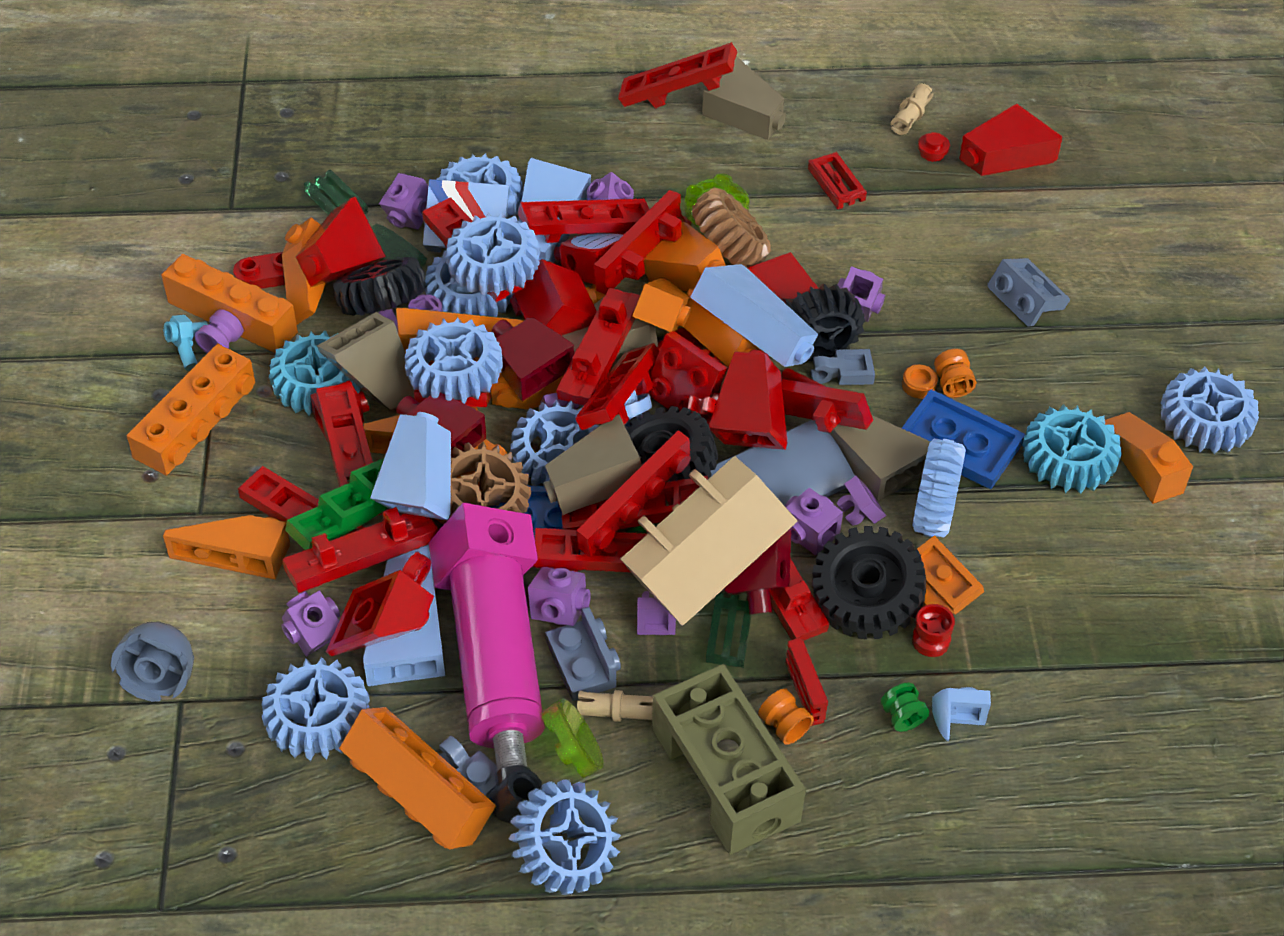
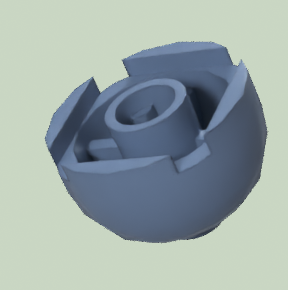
M146 622L130 629L116 646L111 659L112 672L116 668L117 674L121 677L119 684L122 688L137 698L151 702L160 701V695H173L172 698L178 696L186 687L194 664L193 651L187 637L174 626L162 622Z

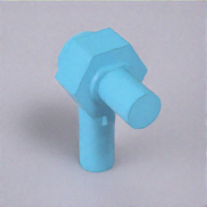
M186 315L172 316L169 322H165L163 328L164 337L167 342H172L178 347V353L185 370L191 371L198 363L192 350V339L195 333L203 325H208L206 321L192 323Z

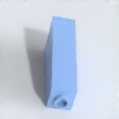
M531 158L528 162L522 202L587 200V189L591 184V175ZM562 234L559 242L567 241L570 234ZM536 235L540 245L539 260L543 259L554 263L556 260L554 248L557 243H546L544 235Z
M742 264L705 267L690 298L784 367L803 364L810 358L814 351L813 343L818 333Z
M429 544L387 560L384 576L398 570L402 571L405 563L415 552H419L431 560ZM432 565L421 585L434 596L428 611L430 613L428 621L418 631H412L390 640L366 646L363 662L367 686L445 676Z

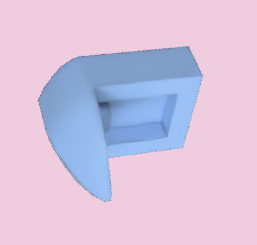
M972 687L960 689L946 688L932 697L934 720L945 740L949 741L950 723L986 724L991 705L990 691L977 690Z

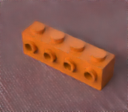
M182 254L161 274L168 303L208 322L217 310H226L236 316L241 322L244 330L241 335L242 338L271 352L276 353V349L284 347L285 340L291 341L298 333L293 304L284 298H278L263 291L256 285L243 282L228 272L217 270L202 260H196Z
M217 343L126 435L133 459L166 476L176 466L182 464L187 454L199 442L205 440L210 430L222 418L228 416L232 407L252 390L256 382L251 360Z
M386 707L361 709L339 748L350 758V763L354 768L370 776L377 783V788L383 794L394 798L405 808L404 812L410 819L421 823L433 834L432 838L437 844L449 850L473 845L496 807L488 797Z

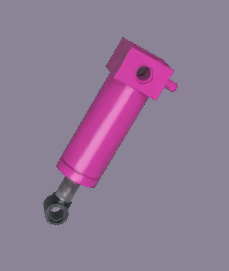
M462 503L429 541L434 588L451 590L470 739L479 746L495 748L497 772L495 774L496 787L489 794V799L496 805L493 814L501 821L511 823L513 817L522 815L517 808L519 803L525 800L529 801L528 793L534 789L541 790L542 787L539 777L527 767L524 747L525 743L539 737L545 729L523 575L533 567L538 558L530 514Z

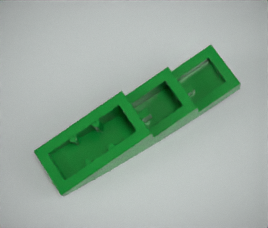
M384 458L352 471L348 484L320 495L318 506L288 519L285 531L304 550L312 548L313 537L326 533L329 541L337 539L387 509L388 507L370 499Z

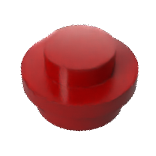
M927 133L920 137L918 149L924 159L936 162L942 160L949 152L950 142L940 133Z

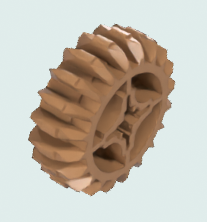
M714 187L703 193L692 206V214L695 223L700 227V231L707 239L719 247L723 258H727L731 264H742L748 268L762 263L771 252L770 241L767 234L762 230V226L758 224L755 220L756 218L749 213L748 209L740 201H737L725 190Z
M484 441L479 444L478 449H474L469 442L464 445L463 451L454 447L451 450V513L449 518L462 503L489 507L499 506L501 502L506 504L497 509L526 513L529 506L528 500L531 496V487L527 486L529 474L521 473L523 469L522 462L511 463L513 458L512 451L503 456L499 454V445H496L492 450H487ZM475 471L471 475H462L461 478H456L463 473ZM478 482H480V490H482L483 499H481V491H479Z

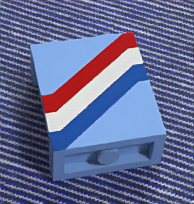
M429 179L426 209L451 197L472 221L475 215L480 219L486 218L488 212L492 217H498L503 212L506 219H509L510 215L515 216L517 196L512 195L509 185ZM425 223L423 246L427 251L441 252V248H446L445 244Z

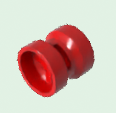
M929 604L922 607L917 613L912 644L920 654L927 657H938L947 652L955 625V618L947 607L939 604Z

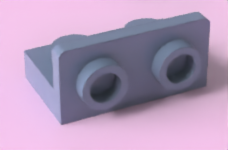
M1028 258L1002 259L987 285L1027 326H1034L1043 312L1064 310L1071 300Z
M590 607L581 609L582 621L576 622L574 626L566 625L545 632L547 645L572 701L578 700L579 691L600 693L615 688L616 671L621 670L616 650L614 648L608 649L605 642L607 635L601 618H594Z

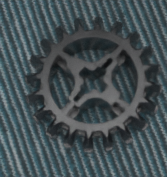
M407 256L394 259L387 258L383 261L364 265L339 277L333 284L334 296L343 314L351 316L373 314L389 308H396L400 304L416 299L427 287L425 283L426 277L423 268L416 258Z
M822 284L818 289H814L810 286L809 290L805 293L797 291L796 298L786 299V305L818 333L813 343L814 351L803 364L813 361V358L817 356L831 358L835 356L836 350H849L850 344L858 342V335L864 332L863 324L865 319L862 306L858 298H855L854 294L849 292L847 287L840 289L837 284H834L828 288L825 284Z

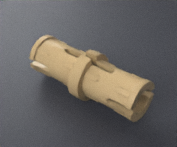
M922 83L918 84L910 97L905 98L901 102L900 111L890 123V125H894L892 130L899 135L907 134L913 123L923 116L925 106L933 97V93H930L932 92L930 86Z
M615 690L614 694L579 691L578 693L580 701H577V716L611 717L613 722H621L622 718L652 720L653 696L624 695L623 690Z

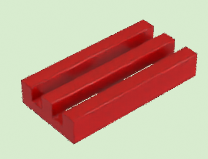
M837 152L808 161V170L837 210L843 208L844 203H847L849 206L855 204V199H858L860 202L866 201V190ZM829 162H831V164L837 171H834L832 169V167L829 165ZM842 178L852 191L849 192V190L841 181Z
M801 638L790 640L787 644L789 649L786 652L788 657L785 660L786 666L803 708L814 718L812 726L822 724L826 717L827 697L804 641Z

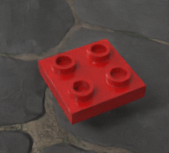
M672 331L665 334L650 374L653 387L646 394H649L650 397L668 410L670 406H676L681 411L683 407L688 408L690 396L704 400L705 397L712 398L713 393H718L727 367L721 364L716 356L711 357L708 349L701 350L677 332ZM701 415V417H702V418L704 417L705 420L707 421V418H708V417H707V416H704V415Z

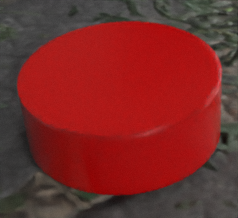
M415 552L405 563L402 572L421 586L429 573L431 560L423 554Z

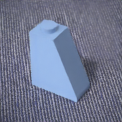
M417 412L416 416L400 414L370 499L389 509L397 507L398 512L442 520L449 519L451 513V432L437 424L439 420L437 417L425 412Z

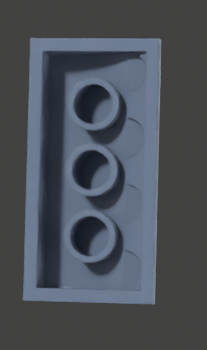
M810 420L787 431L788 444L786 450L753 447L735 455L763 481L784 506L790 498L800 496L809 487L819 495L825 497L833 495L845 489V483L855 476L832 435L827 432L818 431L815 420ZM731 458L718 463L715 470H710L711 477Z

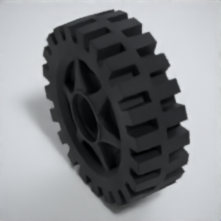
M670 406L668 412H665L663 407L656 408L654 415L646 411L642 413L643 419L638 420L634 417L629 420L630 427L625 426L642 465L678 430L690 438L691 459L689 464L681 473H674L666 482L690 479L689 474L694 469L703 476L710 478V470H715L717 466L718 452L714 437L705 418H702L696 411L691 413V410L685 407L679 411L676 406Z
M864 526V533H858L857 527L848 529V537H845L842 532L835 536V544L828 541L823 546L824 553H818L816 565L813 566L812 571L815 600L826 619H829L830 625L836 630L842 627L843 634L850 637L853 632H857L858 639L866 640L868 633H873L874 639L883 638V631H887L891 636L898 633L899 625L905 629L910 625L911 617L916 618L920 606H923L925 601L926 574L918 549L914 550L913 543L908 538L903 541L902 534L894 531L890 536L888 528L881 526L878 533L873 532L872 526ZM866 580H875V581H877V582H875L874 584H870V585H866V584H863V583H862V582H864V581H866Z

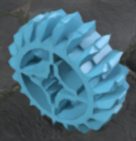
M310 331L307 337H301L297 334L295 342L285 340L284 347L276 349L275 358L271 359L269 380L273 393L277 399L281 400L284 407L291 406L295 414L305 409L308 416L313 413L310 395L316 393V388L334 386L350 380L324 357L317 348V345L331 338L326 331L321 335H314ZM351 381L356 392L358 393L360 391V388L353 381Z
M1064 404L1058 411L1049 407L1045 414L1038 413L1034 421H1031L1027 427L1022 443L1024 462L1029 463L1030 473H1038L1039 482L1050 481L1051 489L1059 485L1064 488L1065 493L1070 488H1075L1080 494L1085 490V487L1094 491L1099 484L1105 485L1110 476H1113L1117 470L1122 453L1120 436L1114 434V425H1105L1104 416L1094 417L1092 409L1088 412H1082L1077 405L1073 410H1068Z

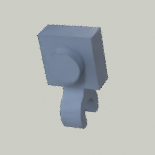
M870 349L836 350L834 358L826 356L813 358L814 369H811V378L820 384L829 382L835 377L838 378L839 385H866L874 383L875 371Z
M453 736L448 737L439 745V748L443 751L440 756L489 798L492 789L496 787L495 774L497 772V765L480 750L470 757L457 739Z

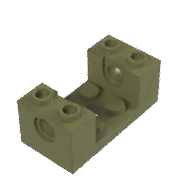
M724 664L653 695L652 730L671 760L683 754L686 756L712 798L710 824L729 855L737 853L801 822L806 788ZM729 739L735 741L739 748L732 752H725L718 748L717 743L721 740Z

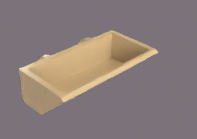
M736 456L731 458L708 480L694 469L689 476L699 488L681 505L677 503L672 508L673 512L656 527L645 516H642L638 523L648 534L621 558L639 583L682 626L798 522L763 481Z

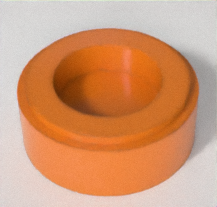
M912 365L904 371L902 388L909 396L924 399L930 389L936 391L937 373L926 365Z

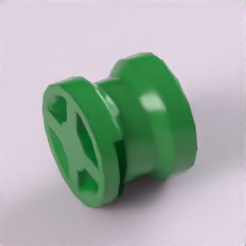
M910 682L891 688L883 695L880 701L884 711L891 713V723L895 730L899 732L908 731L919 726L928 718L930 713L925 702L918 700L919 692L915 685Z

